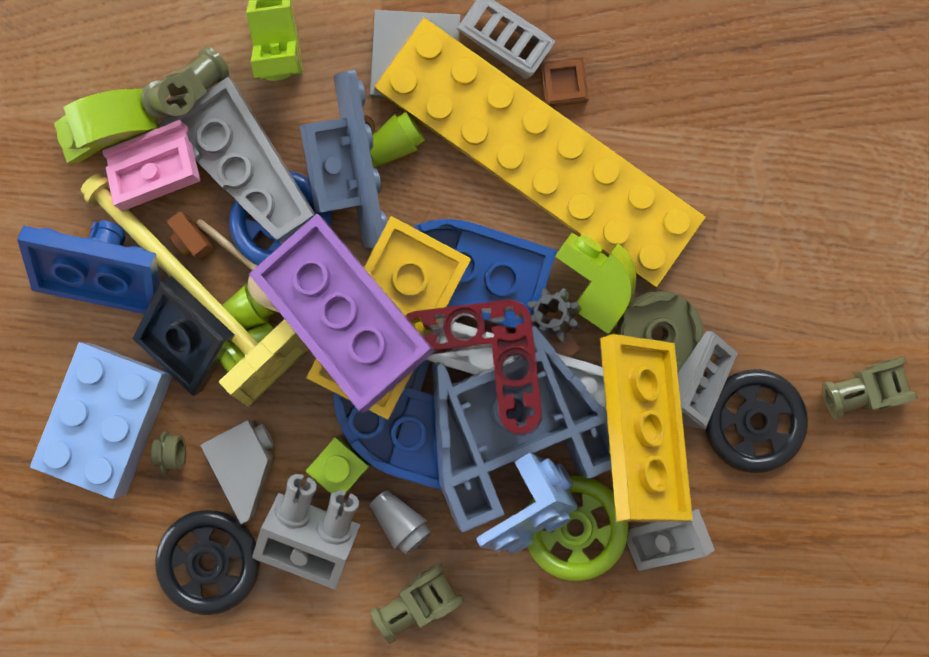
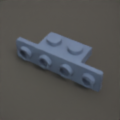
M350 70L334 75L341 119L300 125L315 213L356 206L364 248H374L387 224V218L384 212L380 211L377 193L380 192L381 181L377 169L372 165L370 150L373 147V135L370 126L365 124L362 106H364L366 99L365 89L361 80L357 79L356 71Z

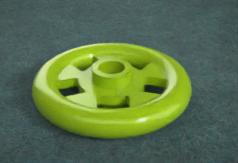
M573 475L570 476L573 486L569 488V491L582 494L583 506H578V509L569 513L568 515L571 520L554 530V532L541 530L531 536L533 543L528 546V550L536 563L549 574L568 581H585L604 574L619 560L627 542L628 521H616L614 492L609 487L593 478L588 479L584 476ZM534 497L529 503V506L536 502ZM603 506L608 514L610 524L599 529L597 521L591 512ZM575 519L580 520L584 525V531L578 537L571 535L568 530L569 523ZM595 538H597L605 548L597 557L590 560L583 552V549L591 545ZM557 541L565 548L573 551L567 562L558 559L551 553Z

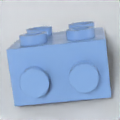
M528 453L515 461L536 502L480 535L476 539L480 548L496 550V552L508 550L510 554H514L533 543L531 536L546 528L547 532H551L571 520L568 514L579 507L569 491V488L573 486V482L562 464L555 465L549 458L544 459L532 453Z

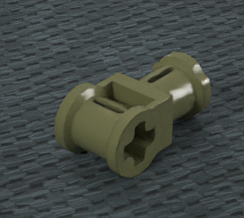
M205 46L198 52L199 57L182 69L174 70L161 80L149 82L141 93V104L144 111L155 119H167L171 116H182L188 113L193 108L195 101L208 93L206 91L207 88L229 77V68L222 56L211 47Z
M905 356L868 365L866 369L852 372L854 378L835 384L830 380L823 382L822 394L832 418L835 420L840 419L845 412L861 407L864 410L883 409L916 400L918 398L917 393L911 391L903 367L907 363ZM855 392H856V394H854V395H851V396H848V397H844L845 395H848V394H851V393H855Z
M442 563L432 566L411 580L408 585L400 589V597L381 609L375 606L370 610L377 628L389 644L396 641L397 634L417 623L421 628L430 621H436L449 614L465 601L462 595L455 594L443 574L445 568ZM431 585L434 586V588H435L436 591L438 592V594H439V596L441 597V599H439L438 595L436 594L435 590L433 589V587H432Z

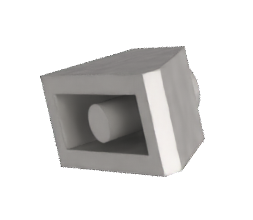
M253 419L247 420L200 445L240 524L256 516L274 459L270 451L271 448L275 447L271 434L264 424L258 426Z

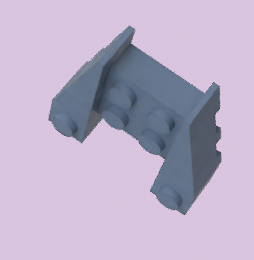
M535 326L532 327L542 406V421L538 429L532 434L517 436L508 432L503 426L499 416L494 367L452 384L444 363L437 362L432 364L439 485L454 522L462 533L505 515L488 472L520 459L528 453H534L564 440L578 474L590 479L612 469L607 411L587 391V387L556 354L555 349ZM522 356L504 362L503 374L510 380H521L529 371V363ZM532 385L521 390L504 389L505 396L514 393L516 403L515 410L508 412V419H515L520 427L526 425L527 417L534 416V409H526L523 399V392L533 393Z

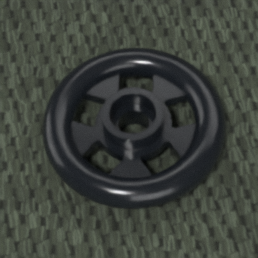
M762 369L744 370L727 377L705 432L712 449L726 464L749 473L769 472L788 463L800 450L807 434V410L800 393L784 377ZM760 387L777 393L773 405L756 399ZM737 392L746 402L741 404L736 413L733 414L725 407V404ZM760 413L764 418V424L760 429L756 430L751 426L750 419L753 414ZM777 414H790V429L788 433L777 432L779 423ZM733 424L737 433L743 438L741 442L734 446L728 442L723 430ZM770 439L773 452L755 456L753 443H761Z
M200 510L186 514L176 520L166 530L159 542L155 557L158 582L166 596L175 605L188 612L199 615H215L231 610L249 595L256 583L260 567V561L252 558L256 541L243 523L240 524L237 518L225 512ZM215 528L228 533L232 537L226 548L219 542L210 540ZM192 532L199 539V542L186 553L178 543L185 535ZM204 554H210L215 558L216 565L214 569L203 567L201 559ZM230 557L242 559V570L239 577L227 575L230 567ZM181 564H185L187 573L192 578L191 582L183 586L178 582L173 568ZM220 583L221 595L203 597L202 584Z

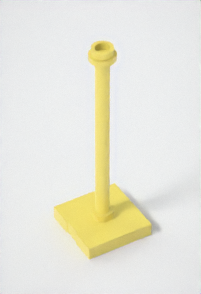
M95 174L82 185L81 192L84 194V200L89 205L100 204L141 248L148 252L156 253L157 264L169 277L172 276L235 334L232 342L245 356L219 381L234 398L249 407L309 350L285 319L258 343L129 209L121 211L113 205L108 177Z

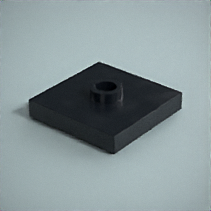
M170 276L160 282L132 339L191 395L195 396L204 390L235 334L177 280Z

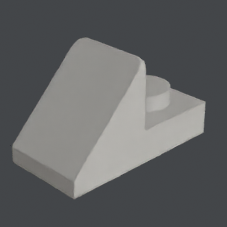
M699 509L692 510V521L679 523L641 522L628 527L627 544L637 570L642 571L702 558L715 551Z

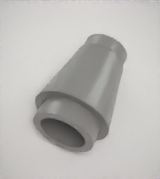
M388 489L377 496L369 505L394 550L400 549L405 556L420 546L432 533L426 526L428 521L393 495Z

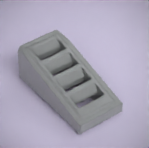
M476 0L457 27L458 31L525 80L534 74L555 43V40L495 0ZM485 10H488L493 15L480 32L474 26ZM501 20L507 25L497 40L494 41L489 36ZM515 30L521 36L510 51L504 45ZM528 41H530L535 47L527 59L524 60L519 55Z
M706 331L678 372L683 426L706 429L738 354L713 331ZM712 354L718 358L715 364L710 360ZM704 371L708 373L706 377L703 376Z

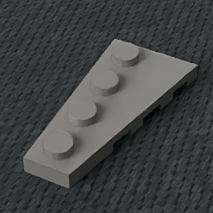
M227 77L195 101L193 108L188 113L182 116H171L158 124V126L162 127L178 120L187 125L189 130L187 135L192 143L196 162L222 188L231 194L277 241L283 244L314 217L315 213L237 85L231 78Z

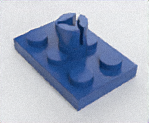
M101 220L100 224L98 221H95L87 238L62 234L50 228L38 229L24 225L17 238L32 291L145 314L160 284L156 253L148 252L136 246L124 247L125 231L119 225L110 221Z

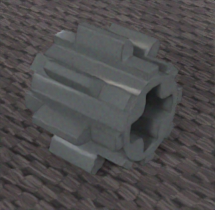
M543 288L542 298L537 302L528 301L527 303L534 311V315H531L532 326L541 330L540 333L547 341L550 338L552 339L553 336H557L563 343H566V333L571 329H581V326L574 320V317L577 316V313L582 308L578 302L570 303L568 301L569 293L566 289L562 288L559 293L556 292L555 295H550ZM559 309L563 317L560 320L552 319L549 322L546 314L548 312L556 313Z

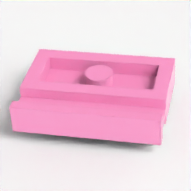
M178 120L102 150L103 156L107 158L108 166L106 167V172L115 207L125 211L200 181L192 143L187 135L189 132L187 125Z

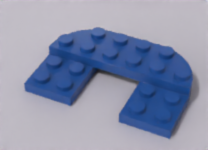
M439 219L423 222L413 227L471 258L446 307L516 300L524 304L529 310L530 316L534 315V311L527 303L528 301L537 302L542 298V289L546 288L557 250L464 220ZM514 311L506 312L505 320L494 323L516 329V325L524 323V319L516 318ZM483 313V319L491 322L490 313ZM425 360L413 370L388 420L370 410L365 413L359 411L350 400L333 392V404L338 423L350 445L364 460L390 475L442 490L439 485L434 395L421 391L430 361Z

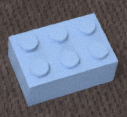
M79 342L30 468L111 499L127 495L172 376L164 370L101 346Z

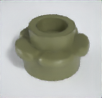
M164 431L160 439H155L152 443V464L159 466L162 474H168L171 470H182L186 459L184 437L182 435H172L169 431Z

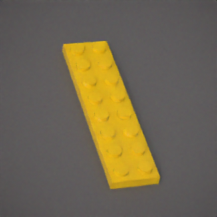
M425 17L374 86V89L382 94L384 98L404 112L407 111L415 120L579 236L586 235L595 240L602 247V252L609 256L617 243L621 245L634 263L636 276L653 288L659 285L706 218L703 214Z

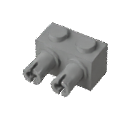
M292 475L288 479L285 495L278 493L261 527L252 558L335 590L361 525L352 521L354 513L358 509L359 501L355 495L350 493L347 503H344L343 499L346 491L337 490L330 496L327 511L311 506L310 503L316 491L315 481L308 477L305 487H302L301 483L304 475Z

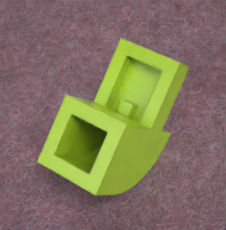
M249 0L246 14L253 44L251 66L254 78L278 81L286 79L291 75L302 74V55L293 0Z
M119 89L101 92L81 98L63 107L66 115L54 122L66 162H82L105 147L117 145L157 129L155 118L149 116L142 107L141 93L143 89Z
M571 233L555 257L590 280L577 300L582 308L578 314L609 334L626 311L636 287L634 263L627 251L618 243L609 256H606L601 252L602 247L592 238L586 235L578 237Z

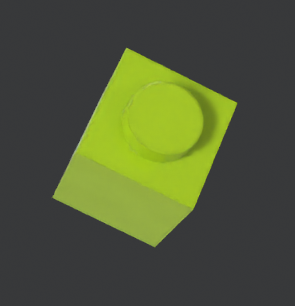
M337 436L315 459L306 472L331 494L337 490L346 491L347 493L371 464L364 460L341 436Z

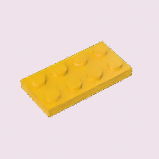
M391 216L364 268L406 316L414 311L446 307L471 258ZM422 322L415 323V328L423 338L426 335L432 334L435 330L426 329ZM316 358L306 378L350 400ZM412 372L369 410L388 420Z
M616 334L602 337L600 342L616 521L678 523L692 521L675 343Z

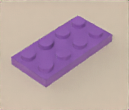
M318 214L312 217L249 273L251 278L351 402L363 413L368 411L435 352L326 221Z

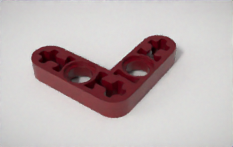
M502 300L419 310L406 315V318L414 327L415 323L422 322L423 326L428 330L439 329L437 319L444 318L443 329L448 340L446 343H440L441 337L438 333L424 336V339L435 351L433 354L492 347L498 409L503 426L508 432L517 436H526L538 429L542 421L539 379L532 320L529 310L524 304L516 300ZM514 311L516 318L524 319V323L516 325V333L508 334L504 326L491 327L494 336L485 338L486 325L482 316L483 313H490L491 322L505 320L506 312ZM461 316H470L478 323V330L471 339L460 340L453 335L452 325ZM514 355L524 357L529 363L527 375L517 381L506 378L502 371L505 360ZM532 385L533 393L523 392V399L526 409H534V416L527 417L526 425L520 427L515 419H508V412L515 410L516 403L514 393L505 396L504 389L521 390Z

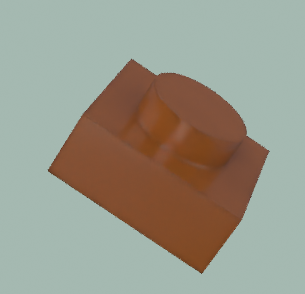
M179 211L166 221L174 231L169 236L171 241L185 257L192 253L193 256L203 260L216 250L193 220L182 211Z

